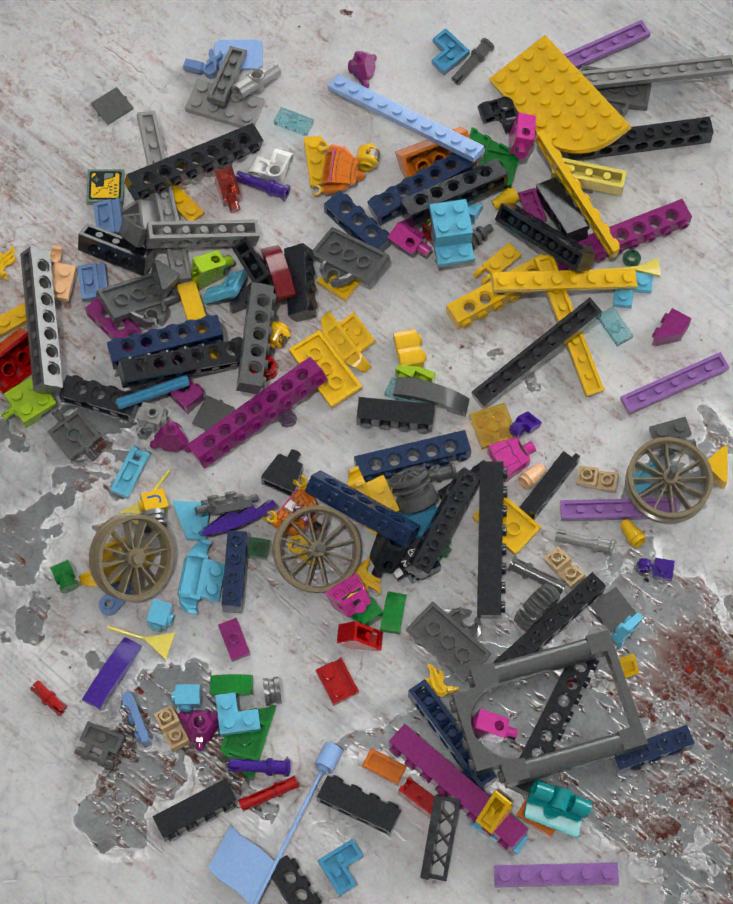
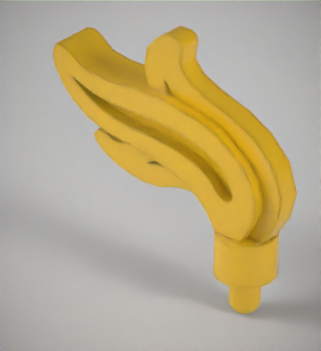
M13 246L5 254L0 252V278L8 281L7 273L4 271L5 268L12 265L16 260Z
M368 557L366 561L363 560L361 566L357 567L355 573L358 574L366 592L368 588H371L378 595H381V587L376 582L381 583L380 578L373 576L367 571L371 560Z
M427 664L431 678H425V680L438 697H444L447 694H453L454 691H459V687H453V685L446 686L443 683L444 674L440 668L438 669V674L433 665Z

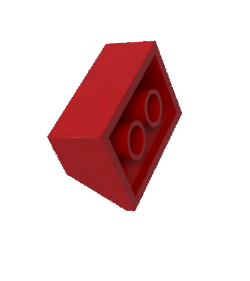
M22 328L17 329L0 343V392L3 395L32 374L28 331Z

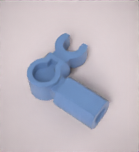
M210 49L208 53L210 59L207 60L206 64L186 58L183 70L196 74L203 73L207 78L213 79L218 74V62L223 57L222 51H219L217 56H213L214 51Z

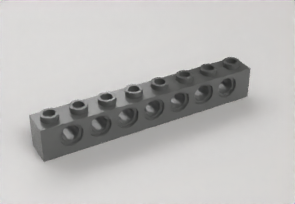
M30 246L20 254L33 391L53 395L63 388L64 381L61 369L62 362L60 359L50 251Z

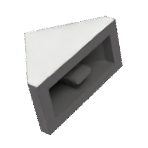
M154 260L151 273L158 299L163 301L177 285L180 273L161 261Z

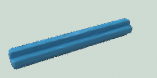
M183 375L117 398L116 403L119 409H123L189 386L190 382L187 375Z

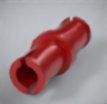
M39 680L33 684L35 688L31 687L30 690L42 700L43 705L49 706L57 716L65 712L64 710L67 709V706L56 697V693L49 691Z

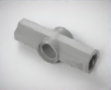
M274 61L261 69H251L248 77L233 85L231 90L239 100L252 92H261L264 90L265 84L281 75V69Z

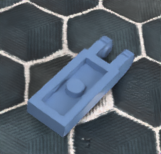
M123 693L121 700L125 710L131 712L127 714L131 725L135 724L138 730L134 732L137 742H142L144 748L151 746L152 744L132 693Z

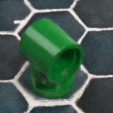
M69 560L50 567L57 585H60L61 593L71 592L79 586L77 580L74 579L76 577Z

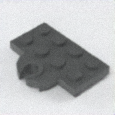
M582 65L581 71L597 70L603 68ZM652 83L600 88L597 90L624 117L629 108L647 111Z
M334 227L330 228L313 249L314 259L321 262L319 271L324 282L327 284L331 276L337 275L336 278L330 281L332 287H342L349 284L353 279L369 286L390 260L389 254Z
M152 273L99 289L96 292V296L113 323L130 317L135 323L147 327H152L153 320L148 317L149 315L154 316L156 323L160 324L165 317L166 305L178 302L180 299V295L174 288L163 301H159Z
M432 601L406 628V632L465 683L470 668L481 666L491 656V652L477 641L481 635V621L477 616L474 619V623L467 626L463 623V619L470 617L472 614L471 610L459 607L447 614Z

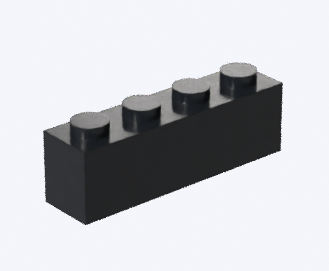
M556 177L536 184V191L541 204L558 231L576 242L587 239L588 230L590 229L589 223L586 219L582 218L580 209L575 207L573 199L570 195H567L563 184L559 183Z
M304 243L284 248V257L296 294L295 297L287 298L288 316L296 322L316 317L317 302L315 300L316 285L314 283L313 250Z
M359 397L356 425H360L363 428L379 427L382 430L392 428L402 432L413 430L425 434L432 432L435 404Z
M327 775L317 795V802L391 836L401 815L398 805L389 801L385 803L376 794L369 793L368 795L362 792V788L357 785L351 784L349 786L343 783L344 780L338 776L333 775L330 777Z
M225 778L152 817L164 842L168 840L172 842L177 840L181 833L196 830L200 823L204 821L208 823L215 820L221 812L228 813L232 811L238 803Z

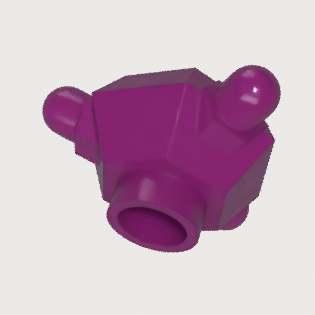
M356 51L353 59L348 62L349 73L357 77L361 85L369 88V80L374 75L377 56L364 51Z
M169 420L154 435V440L150 442L152 449L161 447L163 451L178 452L184 450L186 453H190L187 447L189 440L181 425L172 420Z
M192 710L188 713L181 711L178 714V718L182 721V727L189 740L195 743L197 751H203L205 743L211 740L219 727L218 713L211 712L210 710Z

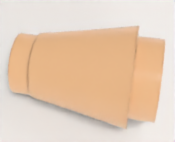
M538 463L521 472L518 482L525 489L533 488L546 472V468L543 464Z

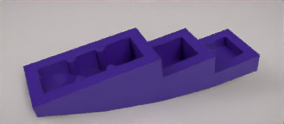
M267 500L258 508H255L253 505L252 507L243 508L238 513H235L234 510L225 512L200 530L198 534L200 536L209 535L242 526L261 517L277 505L273 500Z
M124 637L93 680L82 701L101 710L108 696L112 695L120 680H123L142 645Z

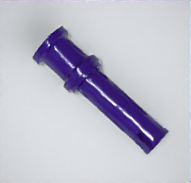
M239 170L236 174L238 176H235V182L266 191L267 195L281 197L284 201L288 198L290 185H282L276 183V180L267 181Z
M229 758L228 762L230 763L227 764L228 772L265 773L267 776L277 774L289 777L291 769L290 759L273 760V758H268L265 761Z

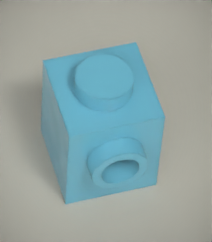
M153 599L146 619L147 626L150 627L149 629L155 632H161V630L167 632L168 626H172L174 615L172 614L174 609L171 603Z
M175 684V691H172L171 700L172 703H175L176 709L190 712L192 709L201 708L200 684Z

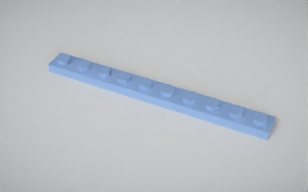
M340 74L328 84L329 91L472 162H475L485 151L483 145Z

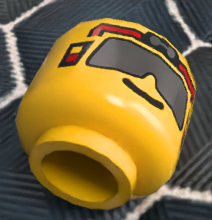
M366 143L358 147L355 158L359 161V169L371 171L378 166L380 151L374 144Z
M279 320L278 322H271L269 326L272 327V334L268 338V343H270L272 349L275 347L283 348L291 337L290 328Z

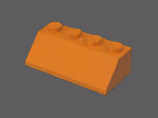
M460 126L452 129L470 139L468 131ZM426 139L397 150L395 154L399 168L404 178L417 174L423 168L433 165L435 161L447 157L452 151Z

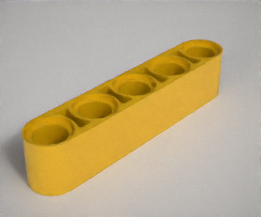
M195 280L178 284L177 290L186 319L197 320L206 316ZM199 330L198 332H199V333H204V332H206V331H205V330ZM209 354L211 358L216 359L214 354Z

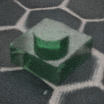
M251 537L247 556L267 561L270 540Z
M447 539L437 558L438 562L442 557L446 559L450 553L451 548L449 545L452 542L451 540Z

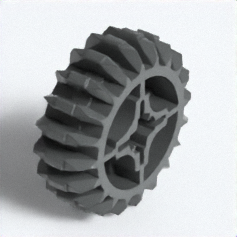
M546 583L533 592L514 617L517 626L527 632L557 604L561 595L558 590L549 583Z

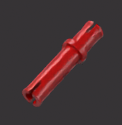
M292 776L279 783L276 781L272 786L239 799L238 802L244 812L273 798L283 797V794L299 788L295 776Z

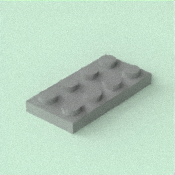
M200 79L196 80L185 106V112L238 128L251 123L256 125L265 103L264 98L249 94L239 100L231 90L225 105H217L207 102V96L213 83Z

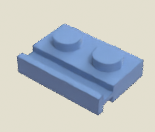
M119 197L115 200L109 199L93 203L96 226L115 234L119 233L123 219Z
M101 262L102 264L93 263L77 266L82 302L95 300L97 298V290L108 287L104 262Z

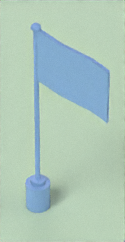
M331 742L324 743L314 763L319 773L275 861L261 848L242 837L232 825L227 830L208 868L218 880L238 892L249 904H258L322 774L333 773L343 753V750L338 745Z

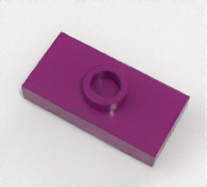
M532 188L518 192L522 209L543 222H547V217L536 189Z
M237 618L218 624L231 661L249 656L250 651Z

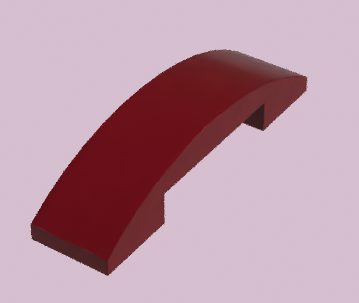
M275 245L261 248V254L271 275L277 300L295 297L296 294L290 271L280 246Z

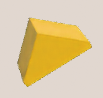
M723 446L708 459L713 473V482L720 489H725L728 482V446Z
M495 790L476 819V822L492 834L512 811V802Z

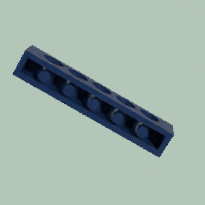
M451 152L447 157L435 161L433 165L419 170L417 174L406 177L401 183L390 186L385 192L371 197L367 201L369 211L379 226L401 215L400 200L423 189L430 188L439 182L446 181L455 175L467 172L473 168V164L470 160Z
M206 315L201 319H190L181 324H170L165 328L150 329L145 333H134L125 338H114L107 342V348L113 370L118 369L119 361L127 356L135 358L145 353H151V355L158 354L162 350L175 351L184 346L192 348L201 343L209 345L215 341L224 340L218 315ZM199 330H205L206 332H204V333H199L198 331H199ZM182 334H186V335H187V337H184V338L179 337V336L182 335ZM163 339H168L169 341H168V342H162L161 340H163ZM146 343L151 344L148 347L143 346ZM126 348L132 349L129 352L124 351Z
M461 430L354 456V466H358L365 483L381 475H384L385 479L388 480L398 472L413 466L424 465L429 470L433 466H446L453 461H466L471 457V447L466 430ZM452 447L455 451L448 452L445 449ZM434 452L436 453V455L431 457L428 456L427 453ZM410 456H415L418 459L416 461H411L408 458ZM395 460L398 461L399 464L394 466L391 465L390 462ZM373 465H378L381 468L378 470H373L371 467Z
M321 470L311 475L304 491L403 547L413 542L420 527L414 521Z
M424 679L409 689L408 698L464 774L482 790L492 785L497 778L493 771L476 776L474 770H470L468 764L470 756L468 751H464L462 745L463 733L458 732L456 720L427 681Z

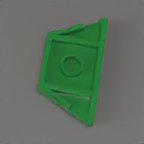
M271 705L267 708L258 709L260 731L225 735L220 752L227 759L260 760L276 706ZM242 772L250 780H254L256 773Z

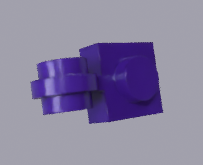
M527 411L517 416L515 422L509 427V431L513 437H520L524 431L529 434L538 429L542 422Z
M640 558L636 567L638 572L641 573L653 571L652 578L672 581L675 561L655 558L653 565L650 559Z

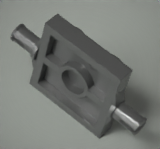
M59 409L53 411L52 415L58 422L47 432L67 458L73 461L85 453L90 461L96 459L97 455H95L91 448L101 440V436L83 414L77 409L71 415L64 417Z
M236 491L226 492L225 496L220 497L219 495H211L206 500H201V506L195 507V514L210 512L219 514L252 507V503L258 502V495L244 496V494H237Z

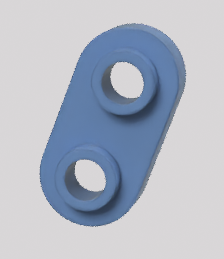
M120 581L116 582V583L112 586V587H113L114 589H116L117 591H118V587H119ZM130 583L127 585L125 594L133 593ZM105 594L99 601V608L104 615L112 616L127 601ZM107 602H112L111 606H105Z

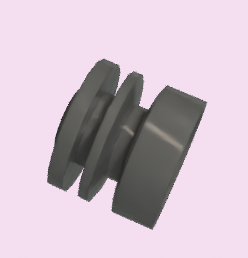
M424 465L404 469L392 476L388 482L392 488V493L398 496L396 502L400 512L403 514L421 511L431 506L438 499L434 485L429 483L431 478Z

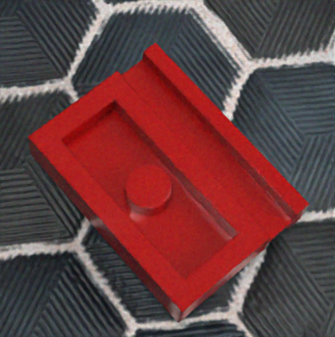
M341 657L315 670L333 706L359 694V690Z

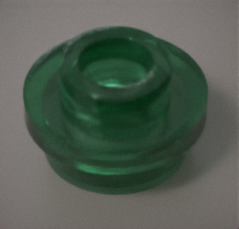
M627 250L622 257L623 263L628 267L638 266L641 262V255L637 250Z

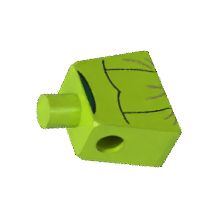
M216 250L192 258L191 280H195L198 291L225 277L226 268L234 265L232 256L229 254L222 257L221 253Z

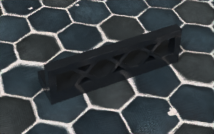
M563 451L519 508L535 521L576 468L580 455L575 453L572 457Z
M438 794L434 796L420 875L421 879L429 880L431 878L447 881L461 803L459 798ZM444 801L456 803L455 810L450 815H447L443 810ZM445 820L451 825V832L446 836L439 829L440 824ZM443 840L448 850L447 853L440 856L436 851V845ZM438 861L444 867L443 876L432 874L433 865Z

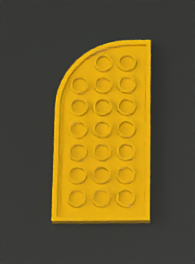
M546 35L489 78L492 85L503 97L506 96L513 100L517 112L536 116L535 132L544 130L546 135L548 134L551 137L555 149L576 154L597 151L612 144L631 129L630 124Z

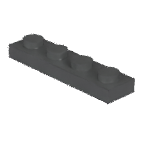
M233 46L229 47L208 93L207 102L221 106L225 105L231 88L246 59L247 50Z

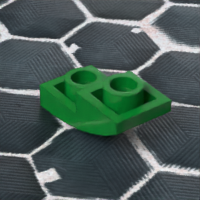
M387 591L380 626L381 632L400 634L407 599L406 594Z
M210 675V695L212 697L234 692L236 697L253 695V675Z

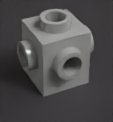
M143 402L137 417L138 425L151 432L159 431L168 421L165 407L159 403L150 404Z

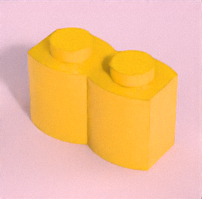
M416 329L393 333L399 364L423 368L424 361H427L425 350L421 351V334H417Z

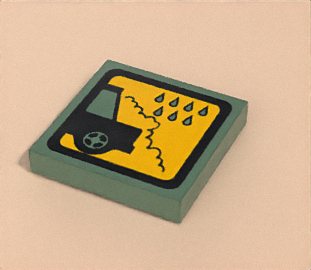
M88 169L87 205H93V203L109 199L115 200L117 197H119L121 205H123L124 169Z

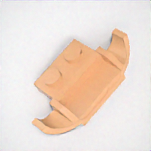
M53 245L50 259L53 291L55 293L54 300L69 302L77 268L73 265L62 264V246Z

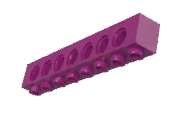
M679 199L610 226L609 229L612 237L616 238L620 244L619 255L629 248L635 249L642 243H650L657 237L668 236L675 230L686 229L690 225L692 215L684 200ZM594 233L589 234L587 239L577 242L596 254L593 262H601L606 257H609ZM554 258L559 271L573 270Z
M98 297L85 307L87 317L111 340L129 337V335L134 333L141 334L139 326L135 322L131 323L127 318L114 323L110 317L105 318L104 316L108 313ZM120 326H124V327H125V328L122 329V330H117V328L120 327ZM146 343L143 346L148 347L151 344ZM126 348L124 351L129 352L132 349ZM187 376L190 385L183 388H188V391L181 392L180 389L166 394L189 414L204 401V390L198 383L194 384L190 376ZM169 380L160 381V382H155V383H156V384H160V383H163V382H166V381H169Z
M308 357L262 390L259 395H255L188 443L187 447L194 458L204 469L213 464L231 449L325 383L327 378L322 368L311 357Z

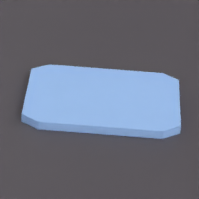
M248 39L219 40L215 42V56L219 54V51H222L223 55L221 61L218 62V70L230 46L247 50V56L241 70L260 69L263 67V43L261 41Z

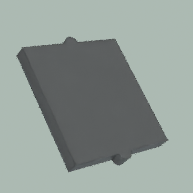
M117 87L91 102L98 116H101L107 125L134 109L127 100V96H124Z
M207 395L192 424L206 431L232 413L235 407L224 403L223 400H217Z
M617 587L606 594H602L599 599L590 604L591 608L610 632L614 631L621 622L623 623L629 615L633 617L636 614Z

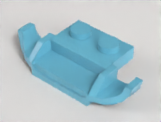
M203 538L184 558L177 592L182 609L186 613L197 615L196 605L200 599L214 603L219 601L225 564L208 559L206 554L211 541Z

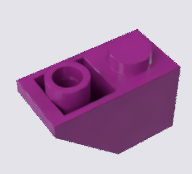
M672 308L669 314L665 313L662 317L661 323L663 324L661 327H656L654 330L652 345L656 347L681 341L690 326L692 318Z

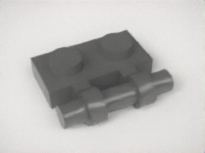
M686 417L649 427L652 440L661 437H674L688 441L696 446L695 439H686V437L692 435ZM664 448L658 449L659 456L664 455ZM668 448L669 456L679 451Z
M87 721L79 739L81 742L86 743L84 749L77 746L74 754L81 756L83 760L94 761L98 766L112 768L114 761L108 759L110 753L118 755L125 736ZM96 747L103 751L101 755L91 752L92 748Z

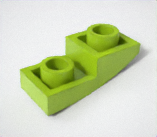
M400 365L395 368V377L414 378L432 383L435 381L436 373L425 368L409 365Z

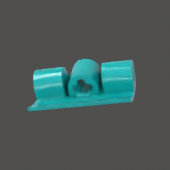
M536 779L529 790L524 817L579 838L582 818H587L590 814L592 802L572 794L573 792L558 786L554 787Z

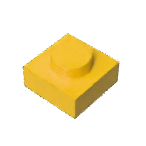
M633 653L619 658L625 678L640 673L636 656Z

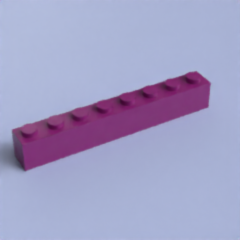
M404 724L388 741L389 751L398 758L400 756L404 759V764L413 771L415 769L418 771L420 778L425 783L433 784L436 787L435 791L439 795L461 799L460 809L466 813V818L475 824L490 796ZM450 802L451 805L455 808L456 803ZM510 813L492 834L483 827L481 828L482 832L488 837H495L498 840L496 843L503 850L506 851L508 849L511 853L528 834V829Z

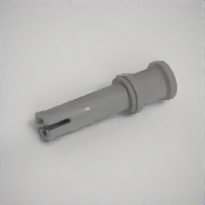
M557 529L555 541L590 548L593 552L608 553L609 556H612L615 539L607 540L600 538L598 535L589 537Z

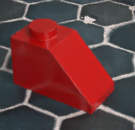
M357 621L338 625L337 644L350 649L381 651L383 632Z

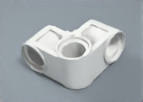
M276 148L273 151L271 160L256 156L248 174L267 181L276 180V183L281 184L292 165L294 154Z

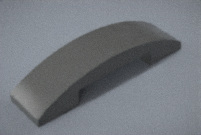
M397 377L393 391L394 396L407 400L414 398L447 408V412L464 417L466 416L470 399L445 386L407 377Z

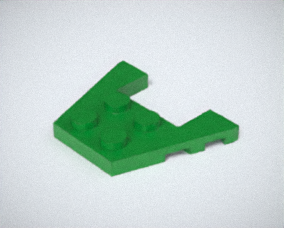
M471 127L470 139L483 145L485 148L481 165L497 159L508 173L507 185L500 189H510L519 158L509 153V147L502 143L498 144L491 140L490 136L483 135L476 128Z

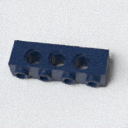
M339 190L324 203V213L348 235L383 252L391 246V240L387 238L389 232L381 229L374 218L368 217L361 206L355 205L348 194H343ZM356 222H361L362 224H361V225H356L355 223H356ZM369 234H374L375 236H374V237H369L368 235H369Z
M228 530L221 603L222 612L242 613L248 549L247 531Z
M684 725L648 738V744L645 749L610 758L616 775H620L690 750L695 742L688 726Z

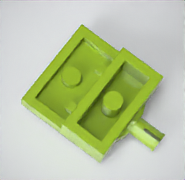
M32 377L4 393L10 408L1 413V415L6 420L15 414L24 427L27 428L42 419L41 415L56 407L57 403L51 394L33 391Z

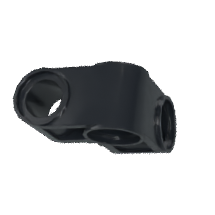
M506 96L482 102L477 107L483 123L499 121L505 133L510 132L518 115L513 100Z

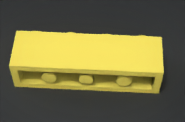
M562 158L564 163L570 166L573 177L579 180L581 188L622 196L627 171ZM552 168L551 178L556 177L559 183H562Z

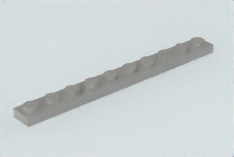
M733 55L580 72L596 89L733 74Z
M138 112L136 116L148 166L165 159V153L156 112ZM172 186L166 188L161 193H153L159 221H179ZM165 248L169 267L180 273L178 282L191 281L192 276L186 249Z

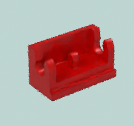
M408 777L405 784L401 785L398 789V795L430 819L434 796Z

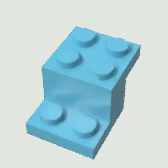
M466 199L429 204L432 220L431 237L437 266L444 267L474 262L475 257L471 243L473 229Z

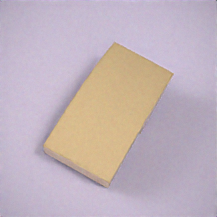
M579 466L576 484L598 491L616 493L619 473L599 471L597 467Z
M559 546L544 557V561L562 581L566 582V585L571 590L586 578L585 573L572 562L571 557Z
M172 705L153 714L172 753L190 744L189 738Z

